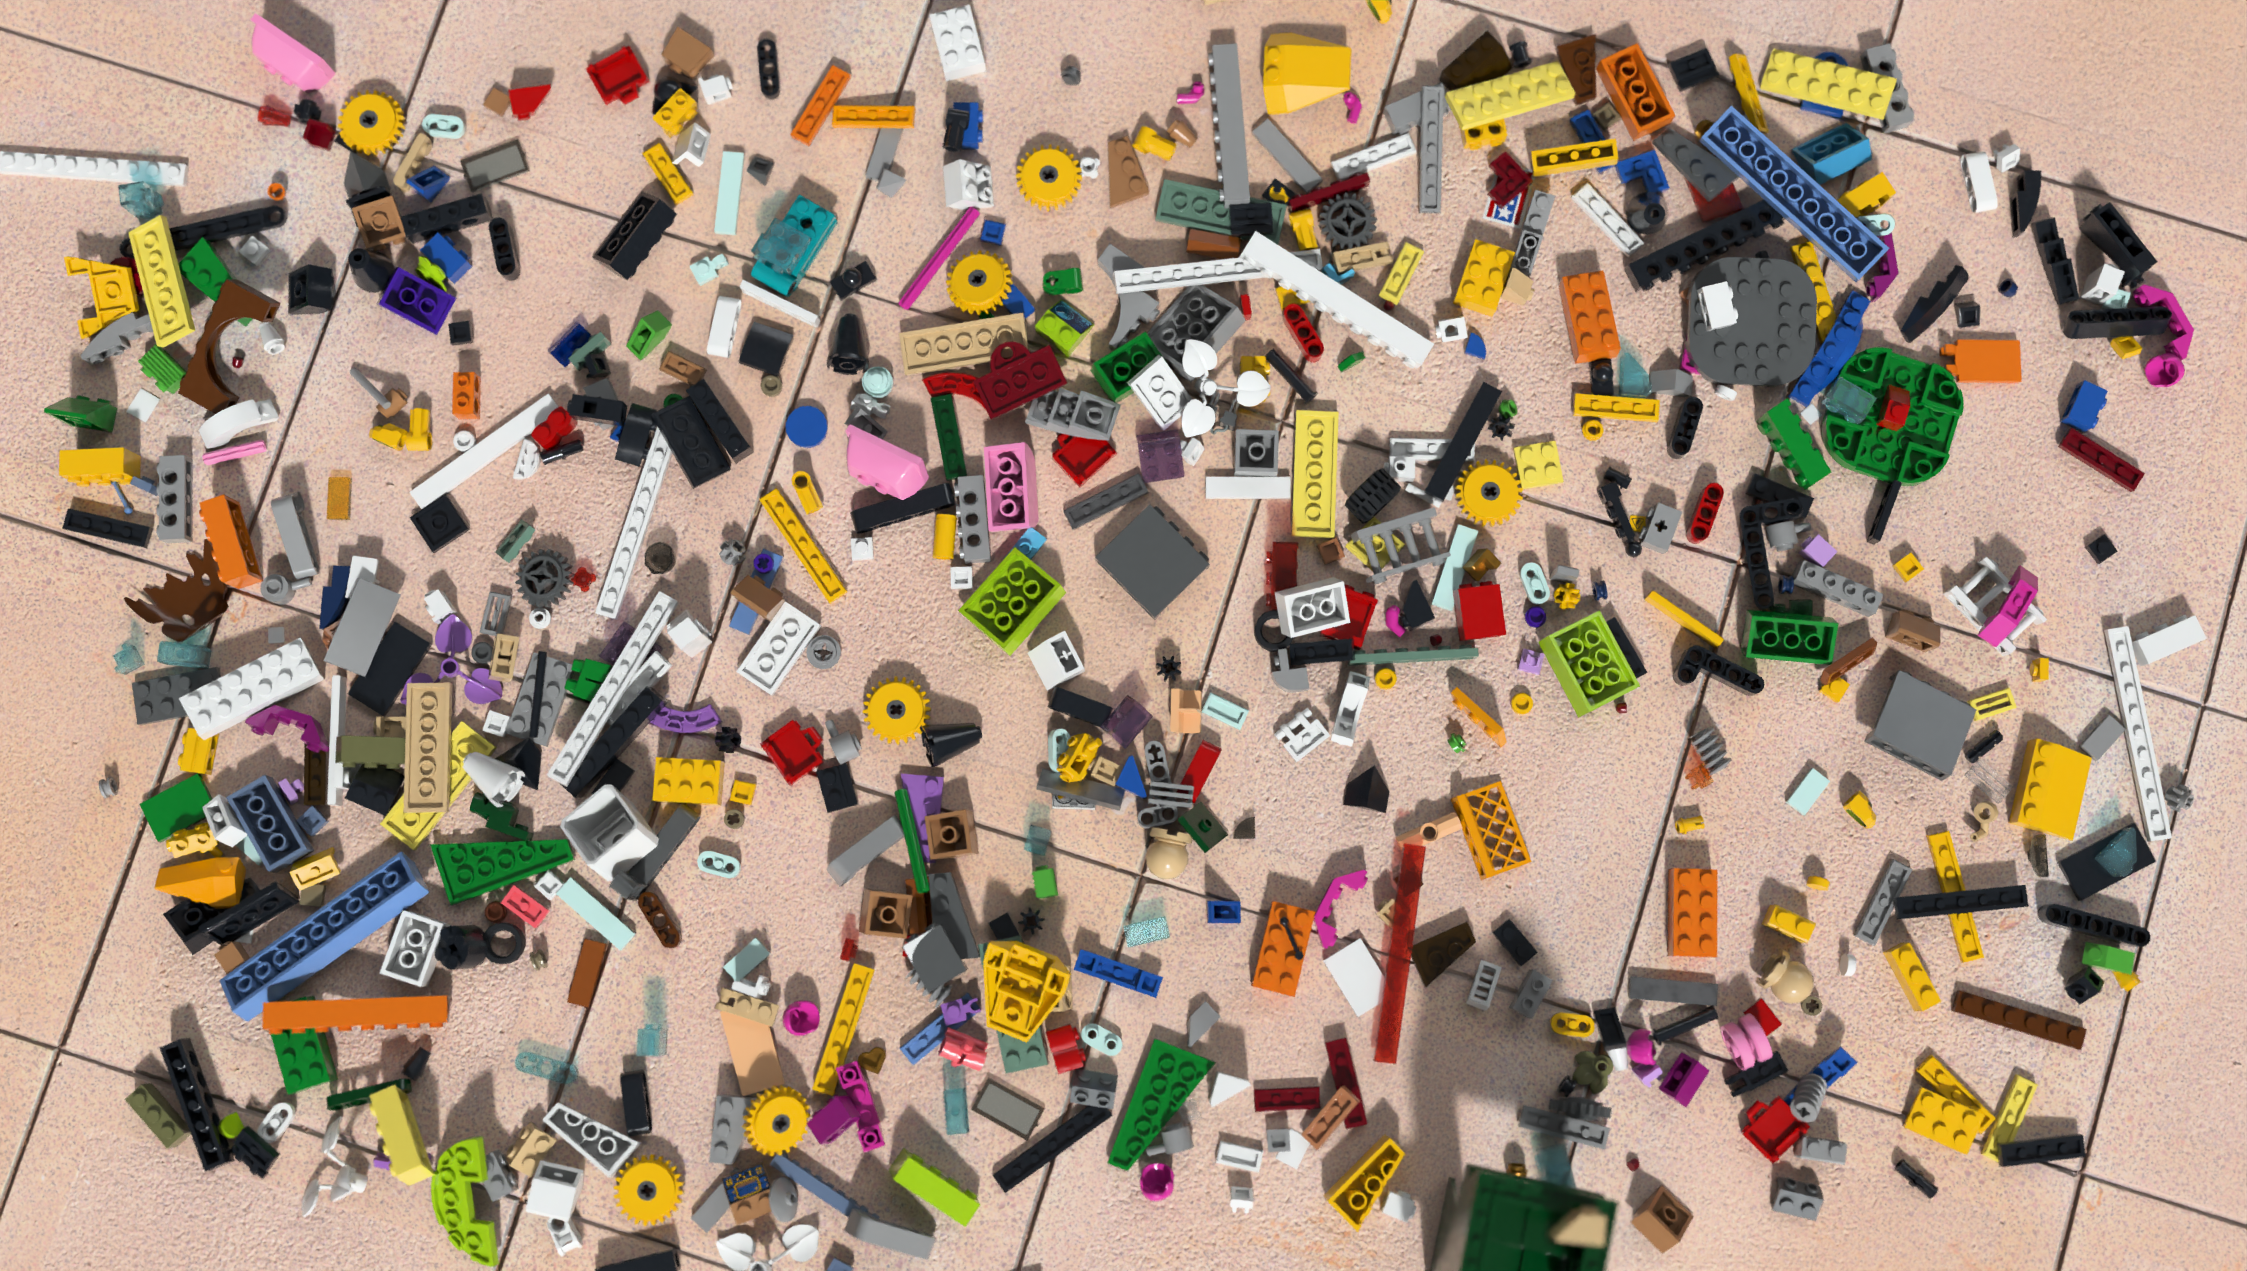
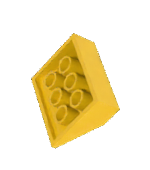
M2037 738L2028 740L2008 823L2073 841L2092 758Z

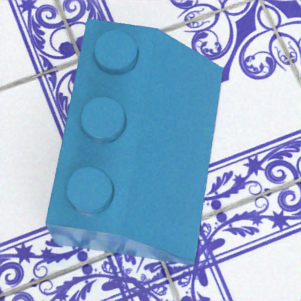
M1848 123L1792 148V153L1800 168L1819 185L1872 160L1869 138Z

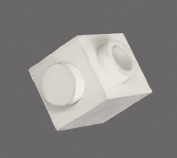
M1390 456L1388 462H1384V470L1396 482H1413L1415 479V457Z
M1388 1190L1380 1211L1407 1223L1409 1218L1412 1219L1416 1211L1415 1201L1410 1199L1411 1194L1399 1190L1398 1193Z

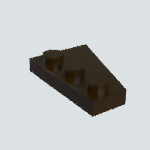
M1465 922L1407 947L1424 988L1429 986L1434 979L1441 975L1456 959L1476 943V940L1468 922Z

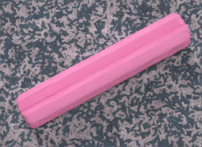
M258 440L207 452L202 457L206 465L262 453L267 450L265 441Z

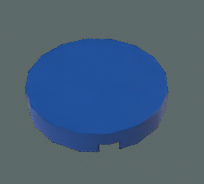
M801 406L793 410L788 416L786 433L796 446L813 448L820 445L826 438L828 422L819 409L812 406Z

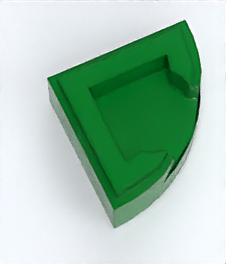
M1363 352L1351 354L1339 363L1337 367L1341 372L1346 371L1366 359Z

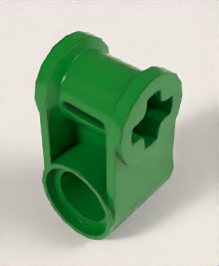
M1069 268L1047 272L1043 277L1044 292L1052 296L1082 292L1081 269ZM1049 281H1053L1055 286H1051Z

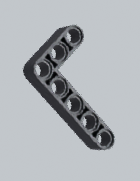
M1795 498L1747 506L1740 512V522L1756 607L1762 611L1770 610L1773 607L1774 594L1761 526L1799 519L1803 514V505ZM1792 504L1797 505L1799 512L1789 514L1787 512L1788 506ZM1770 508H1774L1778 514L1774 518H1768L1765 512ZM1748 512H1753L1756 518L1752 522H1747L1744 520V515ZM1750 533H1757L1760 536L1759 540L1755 543L1749 542L1747 537ZM1756 553L1763 556V561L1759 564L1751 561V557ZM1763 574L1767 577V581L1762 585H1758L1755 583V577ZM1762 595H1767L1771 599L1770 603L1766 606L1758 603V599Z

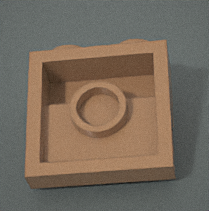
M394 196L352 208L366 249L373 248V251H380L386 249L385 244L393 242L395 246L406 242L405 238L407 237L405 236L401 215Z

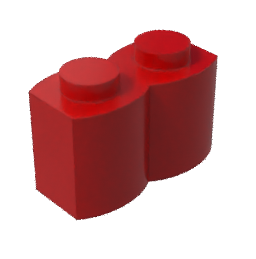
M560 406L549 414L547 421L535 427L531 436L547 451L557 447L562 437L570 434L578 422Z
M1071 1024L1045 1031L1058 1074L1083 1067L1082 1062L1086 1061L1083 1048L1078 1049L1076 1040L1080 1039L1076 1027L1072 1028Z

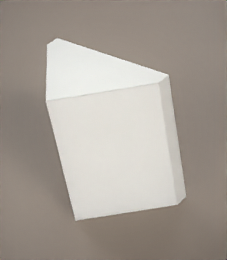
M1217 1071L1209 1103L1214 1107L1251 1085L1247 1079Z

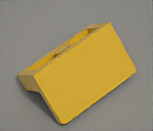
M334 847L302 859L292 865L289 873L299 891L340 874L341 870L333 857L335 853Z

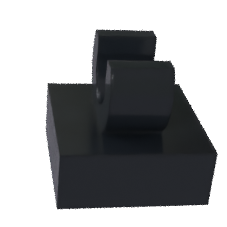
M589 354L584 357L585 363L582 366L583 368H588L590 372L586 375L587 378L606 377L611 374L603 354Z

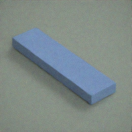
M763 549L761 554L769 555L773 559L774 567L767 574L759 573L754 568L751 577L758 576L766 582L764 586L770 589L782 563L783 556ZM761 559V564L758 567L766 569L769 560ZM739 602L729 627L750 635L759 614Z
M966 993L960 999L963 1000L965 1005L973 998L969 993ZM976 1002L971 1004L973 1010L981 1009ZM942 1013L905 1043L900 1050L911 1064L915 1065L943 1041L947 1027L957 1030L968 1020L946 1026ZM966 1013L968 1020L977 1014Z

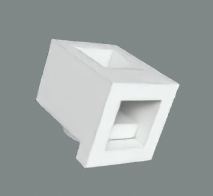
M713 75L706 81L703 78L698 79L708 105L732 97L729 90L733 89L729 77Z
M1464 315L1439 320V325L1435 326L1437 338H1442V342L1468 338ZM1449 325L1455 327V330L1451 333L1447 331Z
M439 589L431 590L425 594L424 600L428 604L425 608L433 617L432 620L435 623L441 625L447 617L458 613L443 591Z

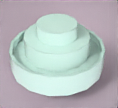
M872 367L864 373L862 386L871 397L883 398L891 392L893 378L887 369Z

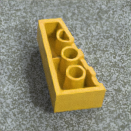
M1881 172L1872 179L1860 183L1854 190L1846 191L1839 196L1837 201L1857 218L1868 215L1884 206L1896 194V191L1885 174Z
M1384 1134L1323 1197L1358 1232L1362 1222L1369 1215L1373 1204L1383 1192L1385 1184L1393 1175L1405 1153L1389 1136Z

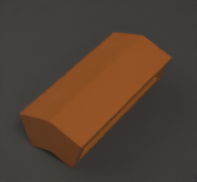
M1190 229L1186 253L1220 259L1238 258L1242 238Z
M905 879L906 894L913 895L909 918L910 934L926 933L924 928L933 924L930 890L925 893H918L914 879Z

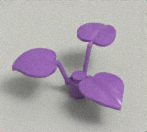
M452 614L447 617L438 628L435 636V644L440 652L447 653L451 651L448 659L441 663L442 672L439 673L435 682L426 673L412 675L404 686L400 699L401 703L405 705L407 703V683H439L443 676L453 678L457 675L469 681L464 687V692L471 702L486 704L502 698L503 693L500 681L488 679V669L477 668L469 677L460 671L459 664L453 659L455 651L463 652L467 650L472 642L471 631L456 615Z

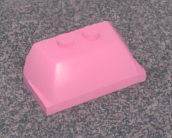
M255 13L251 18V21L255 24L252 35L253 54L265 65L264 69L272 75H275V73L281 76L280 79L287 85L291 86L294 84L305 93H311L322 88L336 74L323 58Z
M851 424L845 430L849 439L847 446V469L849 474L857 478L861 484L865 486L871 485L884 495L888 493L900 500H904L914 495L929 479L922 458Z
M1025 442L984 447L988 530L990 532L1035 527L1039 517L1036 466L1032 450Z

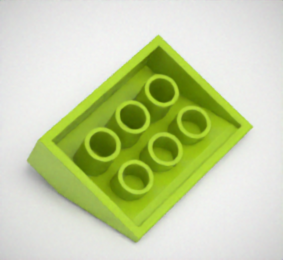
M1014 547L958 611L1000 649L1011 656L1066 592L1061 584Z
M1600 610L1538 642L1578 718L1640 687Z

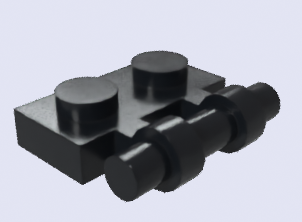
M249 1126L241 1130L234 1141L235 1145L230 1149L237 1161L243 1162L250 1168L249 1171L253 1175L257 1174L261 1179L268 1175L269 1172L267 1171L272 1168L280 1155L279 1152Z

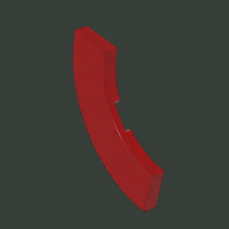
M944 372L922 379L931 398L948 394L962 395L979 403L987 412L973 382L978 377L965 373Z

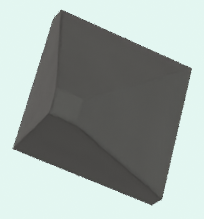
M755 156L747 168V172L762 185L766 186L774 163Z

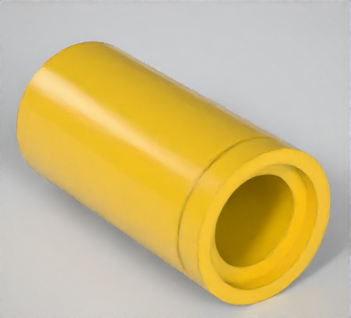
M949 514L936 515L933 558L942 560L954 559L957 516Z

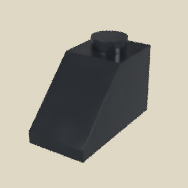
M1417 580L1413 581L1409 587L1401 610L1402 616H1400L1404 628L1408 627L1409 631L1435 619Z

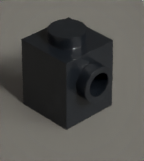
M2087 966L2071 976L2064 989L2068 996L2080 1005L2100 993L2104 981L2090 966Z

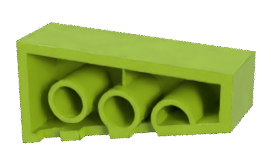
M905 1148L901 1150L888 1169L893 1180L964 1227H966L980 1206L977 1200L978 1196L969 1189L964 1191L959 1187L960 1184L951 1177L947 1179L938 1168L933 1165L929 1166L920 1156L915 1153L912 1154Z

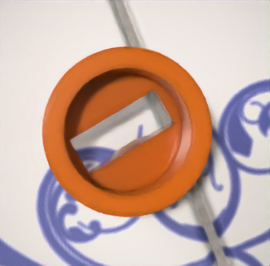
M273 183L268 187V195L273 200L279 201L285 197L286 190L281 184ZM280 189L283 190V191H282L281 193H279L277 196H275V197L273 196V194H275L276 192H278Z

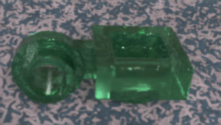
M1811 599L1789 600V608H1786L1785 604H1774L1770 612L1812 615L1813 601Z

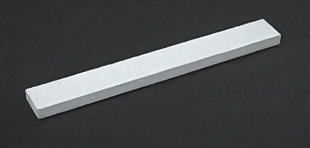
M548 393L409 493L421 509L427 507L530 435L536 426L547 421L549 414L558 408V405Z

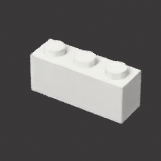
M2185 614L2173 619L2174 624L2168 626L2167 623L2155 627V632L2148 634L2146 631L2136 635V640L2132 642L2139 665L2150 664L2207 639L2196 616L2187 618Z

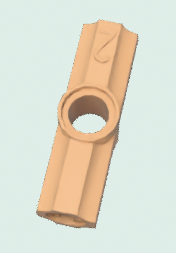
M1454 811L1395 838L1402 854H1405L1463 828ZM1425 827L1433 828L1435 834L1432 839L1424 837L1423 830Z

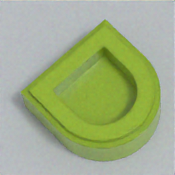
M237 1112L226 1116L219 1122V1131L226 1138L238 1136L241 1130L245 1128Z

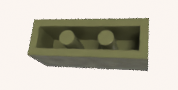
M336 737L335 763H342V767L347 768L356 767V764H364V768H378V765H386V769H400V765L405 764L406 738Z
M152 1083L141 1084L125 1099L167 1149L178 1147L191 1135L187 1123Z

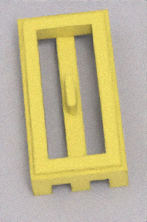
M2010 687L1967 701L1971 707L1977 709L1973 718L1974 721L2017 708ZM2005 693L2007 695L2006 698L1978 707L1975 704ZM2008 701L2010 703L2009 706L1979 715L1978 711Z

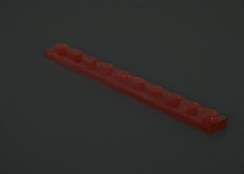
M1403 843L1373 1061L1390 1064H1396L1425 858V846Z

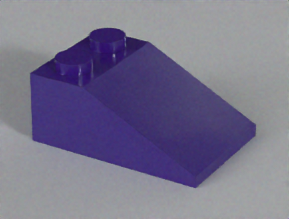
M396 267L376 304L437 335L456 298L402 268Z

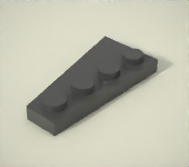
M1671 128L1666 129L1652 142L1708 202L1739 178L1721 160Z

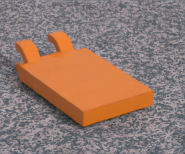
M1956 340L1954 344H1945L1944 347L1939 348L1940 356H1954L1955 365H1945V369L1953 376H1956V383H2020L2022 381L2020 340Z

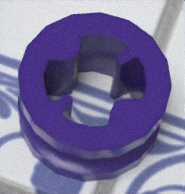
M759 554L754 559V567L759 573L767 574L772 571L774 562L769 555ZM761 559L769 560L766 569L758 567L761 564Z

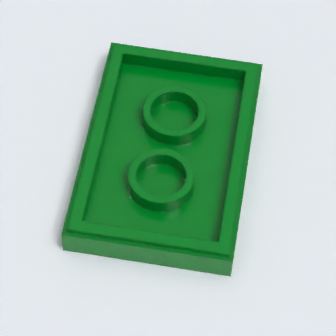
M197 773L139 805L157 841L163 842L172 837L174 832L187 829L206 819L202 807L210 802L212 797L201 774Z

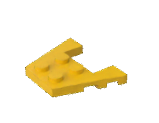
M72 256L64 257L67 275L74 276L88 273L97 317L77 320L81 339L89 338L121 317L140 310L131 268Z

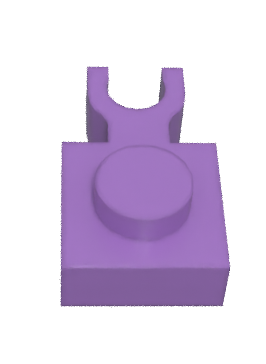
M978 998L970 1000L965 1005L962 999L941 1004L946 1026L968 1020L966 1013L975 1014L981 1012V1009L973 1010L971 1008V1004L978 1001Z

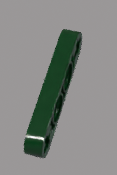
M397 1079L330 1095L326 1098L327 1110L337 1111L372 1103L369 1095L392 1085H396L405 1094H409L412 1092L411 1080Z

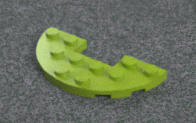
M470 1137L461 1140L447 1149L437 1161L439 1164L431 1180L432 1205L439 1225H444L450 1235L447 1237L449 1241L459 1251L464 1250L469 1254L471 1260L494 1267L499 1264L494 1221L475 1219L471 1181L484 1182L488 1179L483 1137Z

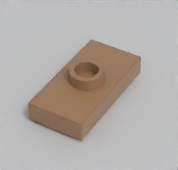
M670 351L666 354L659 368L660 371L690 386L702 380L707 372L706 368Z

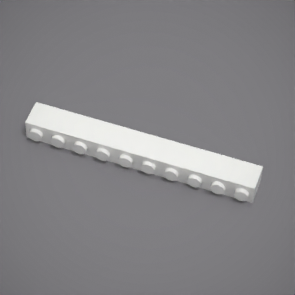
M1255 231L1240 255L1246 265L1250 267L1255 266L1260 269L1261 274L1265 277L1274 278L1279 281L1278 284L1284 289L1293 290L1296 292L1297 297L1304 301L1309 300L1317 310L1328 312L1336 322L1341 324L1344 322L1350 326L1352 332L1358 335L1363 334L1371 344L1382 346L1386 349L1385 352L1392 357L1397 356L1404 360L1403 363L1410 368L1415 367L1418 369L1434 345L1431 341Z

